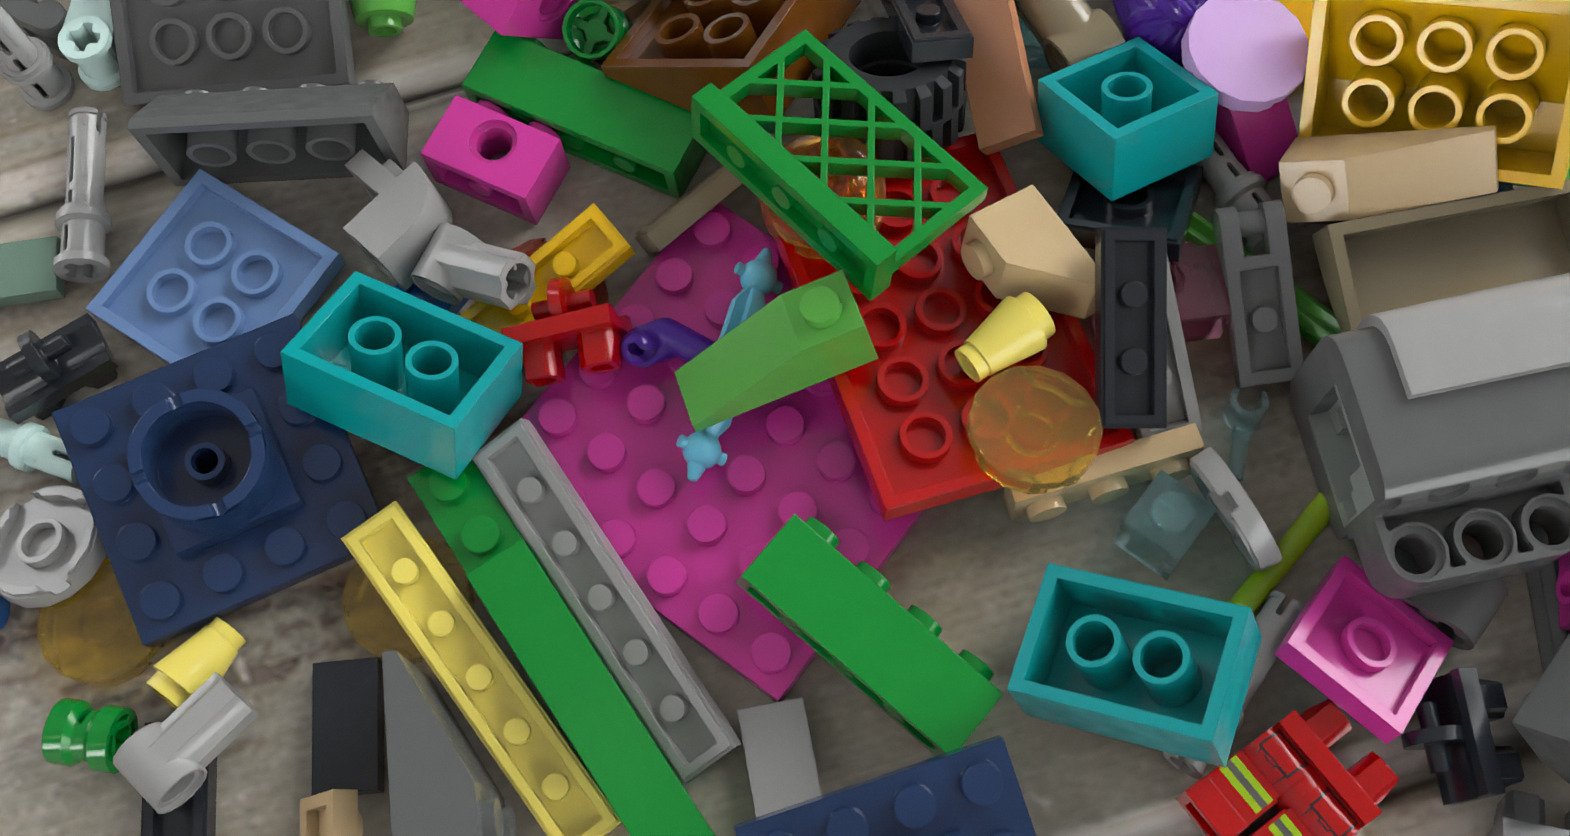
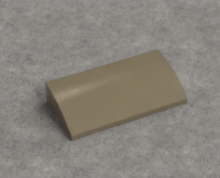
M1570 179L1565 180L1563 190L1530 186L1329 224L1312 234L1324 284L1341 332L1355 330L1365 317L1374 313L1570 273Z

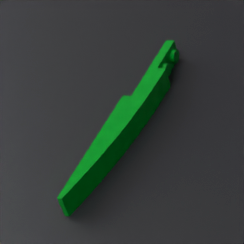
M472 459L456 480L426 466L408 477L409 483L465 570L466 577L630 836H716L474 460Z

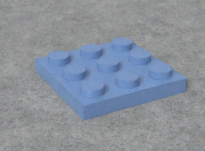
M199 169L85 309L96 319L169 365L293 313L301 322L346 262L335 250Z

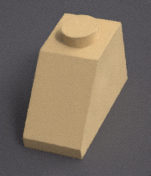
M1033 184L969 215L960 250L962 260L971 276L977 280L982 279L995 298L1002 300L1006 296L1016 298L1022 292H1028L1036 297L1046 310L1083 319L1095 313V262Z

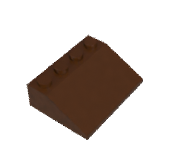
M652 0L600 67L605 76L691 111L692 95L709 83H713L721 90L806 29L818 41L828 39L829 33L844 27L861 0ZM802 56L785 69L784 79L807 81L812 74L811 61ZM748 95L737 105L749 115L775 116L776 96ZM795 97L783 98V115Z

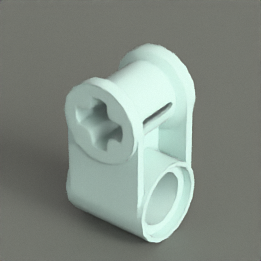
M71 0L63 27L58 34L57 44L61 53L69 61L78 64L80 78L90 89L110 91L119 87L121 82L110 1Z

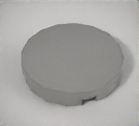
M1208 447L1189 459L1191 462L1188 463L1191 467L1189 471L1212 512L1218 514L1232 535L1231 541L1247 563L1254 570L1261 572L1282 561L1281 552L1263 518L1219 454L1212 447Z
M69 485L48 486L32 492L31 494L36 498L28 501L23 506L16 502L0 517V596L24 608L49 607L73 596L92 579L104 561L106 550L83 492Z

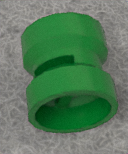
M580 0L572 5L564 16L562 24L563 39L569 50L577 56L603 64L632 27L633 23L623 11L602 0Z
M73 698L60 699L51 709L43 728L42 754L46 762L72 767L83 761L88 763L92 770L116 774L119 771L113 765V758L120 746L138 731L137 715L130 707L110 704L101 709L94 710L91 703L85 700Z

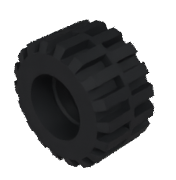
M874 17L871 20H858L849 23L846 28L836 29L828 34V39L820 41L940 147L952 146L958 139V133L963 131L965 125L966 58L911 64L890 19L885 17ZM811 62L812 81H822V71ZM813 99L814 118H821V99ZM829 99V119L866 121L867 111L856 101ZM829 137L828 146L834 147V153L842 157L852 156L856 159H866V138ZM875 139V160L912 162V150L901 140Z

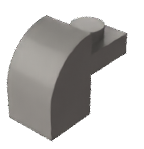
M361 149L345 166L373 200L348 222L343 229L377 267L406 291L413 285V282L410 280V274L438 225L441 223L453 225L451 209L417 162L413 161L403 171L391 159H388L381 165L366 151Z

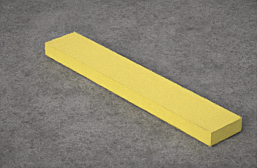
M395 500L342 537L343 543L546 835L606 836L620 826L622 821L599 785L401 505Z

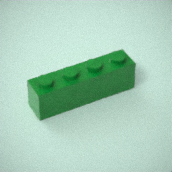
M495 30L462 83L468 100L474 103H478L479 100L489 101L503 109L510 118L529 125L530 122L546 125L559 135L566 153L675 199H678L685 193L708 152L691 136V111L605 76L604 72L599 70L588 59L579 57L576 54H571L567 57L547 49L536 38L503 36Z
M794 513L735 583L935 756L961 748L1003 696V693L989 682L994 676L993 671L971 652L962 649L957 654L938 638L943 631L941 626L922 609L911 605L906 610L887 594L891 584L874 567L864 561H860L855 566L835 548L839 545L840 541L823 523L813 517H809L804 522Z

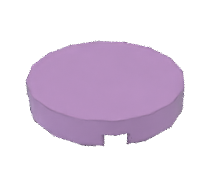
M1208 0L1196 10L1181 40L1182 63L1185 69L1219 93V105L1233 111L1259 112L1271 108L1274 103L1285 100L1297 88L1306 72L1309 47L1308 38L1298 18L1277 0Z

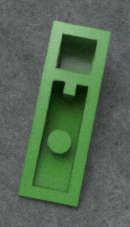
M842 269L779 295L674 373L692 426L698 432L879 358Z

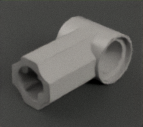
M449 223L438 225L410 274V280L423 292L452 305L460 304L464 297L512 310L516 305H527L537 287L534 280L536 264L525 253L485 244L470 232Z
M215 672L166 720L148 724L130 736L116 752L113 758V765L158 814L168 813L184 804L196 793L206 779L207 770L205 767L239 736L259 714L238 690Z

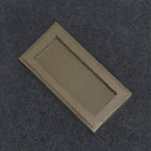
M720 164L636 233L635 239L647 254L661 251L743 183L726 167Z

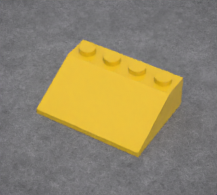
M1314 0L1298 137L1496 126L1498 181L1563 190L1570 167V0Z

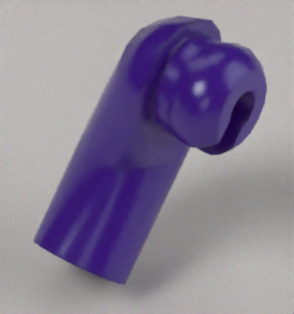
M661 318L635 327L625 334L620 342V354L628 364L639 367L652 366L676 357L689 362L715 343V341L674 319Z

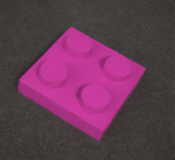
M1343 555L1330 566L1274 654L1382 742L1388 744L1403 733L1454 641L1401 599H1393L1380 594L1371 586L1365 571L1346 555Z

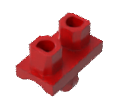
M559 277L548 282L546 300L531 304L534 321L501 328V334L523 343L522 373L525 382L535 387H545L562 383V381L566 380L562 355L564 351L578 348L581 370L588 374H601L621 369L622 355L620 354L621 338L632 330L629 316H618L609 303L596 306V296L592 289L575 292L571 282L566 277Z

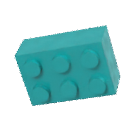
M357 271L346 280L280 352L287 403L455 480L522 395L523 343Z
M1048 563L1007 690L1028 716L1226 768L1262 636L1251 607Z

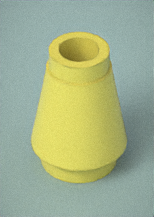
M1022 292L1016 298L1006 296L966 339L964 344L955 350V357L964 372L975 382H980L985 377L991 376L1046 349L1047 339L1056 332L1054 322L1046 308L1032 294Z
M215 617L208 626H204L196 634L154 664L152 667L156 672L146 682V685L176 710L215 672L223 677L237 656L238 650L246 643V640L225 621Z

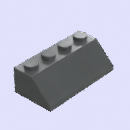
M363 80L356 85L340 86L306 83L298 88L284 89L249 86L240 91L208 92L192 89L185 91L183 94L159 95L129 118L128 130L175 186H186L199 169L225 184L346 178L354 176L346 168L345 164L361 149L366 151L381 165L388 159H391L403 171L406 169L409 111L394 83H383L377 80Z

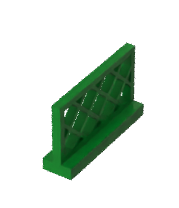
M806 29L721 90L713 83H709L691 96V136L837 271L843 269L846 279L870 301L890 286L892 274L986 198L987 186ZM802 56H805L822 71V81L784 79V72L788 66ZM748 95L776 96L775 116L749 115L737 103ZM783 98L821 99V118L783 116ZM829 99L856 101L867 111L866 121L829 119ZM769 133H775V138L772 137ZM782 134L821 136L820 157L792 155L782 146ZM829 137L866 138V159L828 157ZM875 139L901 140L912 150V162L875 160ZM828 174L866 176V198L839 197L827 186ZM875 177L912 179V201L874 199ZM922 180L947 181L961 194L950 203L922 201ZM874 216L912 218V233L894 247L874 229ZM922 218L929 219L922 224Z

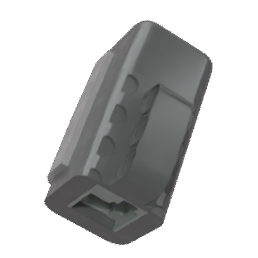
M1570 273L1494 287L1371 314L1365 317L1355 330L1323 337L1294 374L1290 386L1291 405L1318 491L1325 497L1329 508V524L1337 539H1354L1366 577L1371 586L1380 594L1393 599L1409 598L1536 571L1570 552ZM1529 521L1537 523L1544 529L1548 536V545L1541 543L1533 536L1529 528ZM1462 534L1473 537L1480 544L1483 550V560L1473 557L1466 551L1462 543ZM1395 548L1406 550L1414 557L1418 567L1417 574L1407 572L1399 566L1395 559Z

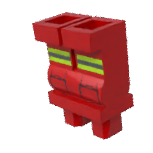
M1327 699L1305 710L1300 715L1296 710H1293L1277 724L1230 757L1226 768L1218 766L1175 799L1205 836H1237L1272 806L1278 812L1248 836H1354L1382 813L1377 804L1386 797L1399 779L1385 761L1373 751L1367 753L1347 770L1328 748L1353 728L1347 717L1334 702Z

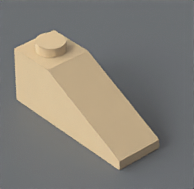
M1496 126L1297 137L1279 161L1282 203L1286 222L1350 221L1496 193L1499 189Z

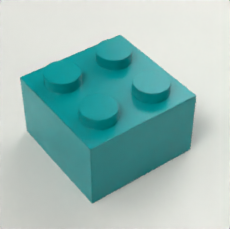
M1137 37L1038 79V111L1044 136L1038 137L1037 141L1109 200L1114 201L1213 155L1219 93L1146 41Z

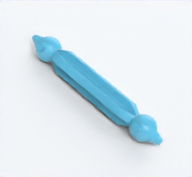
M763 248L755 260H751L746 264L742 262L736 264L734 273L740 276L743 290L731 300L719 339L766 305L765 295H768L770 292L779 294L782 290L783 283L777 280V273L772 265V251L770 249ZM733 417L694 432L688 437L683 434L678 437L676 446L682 448L683 457L687 462L688 480L697 482L706 469L713 467L715 464L720 466L725 464L727 454L721 452V444L718 438L730 427Z

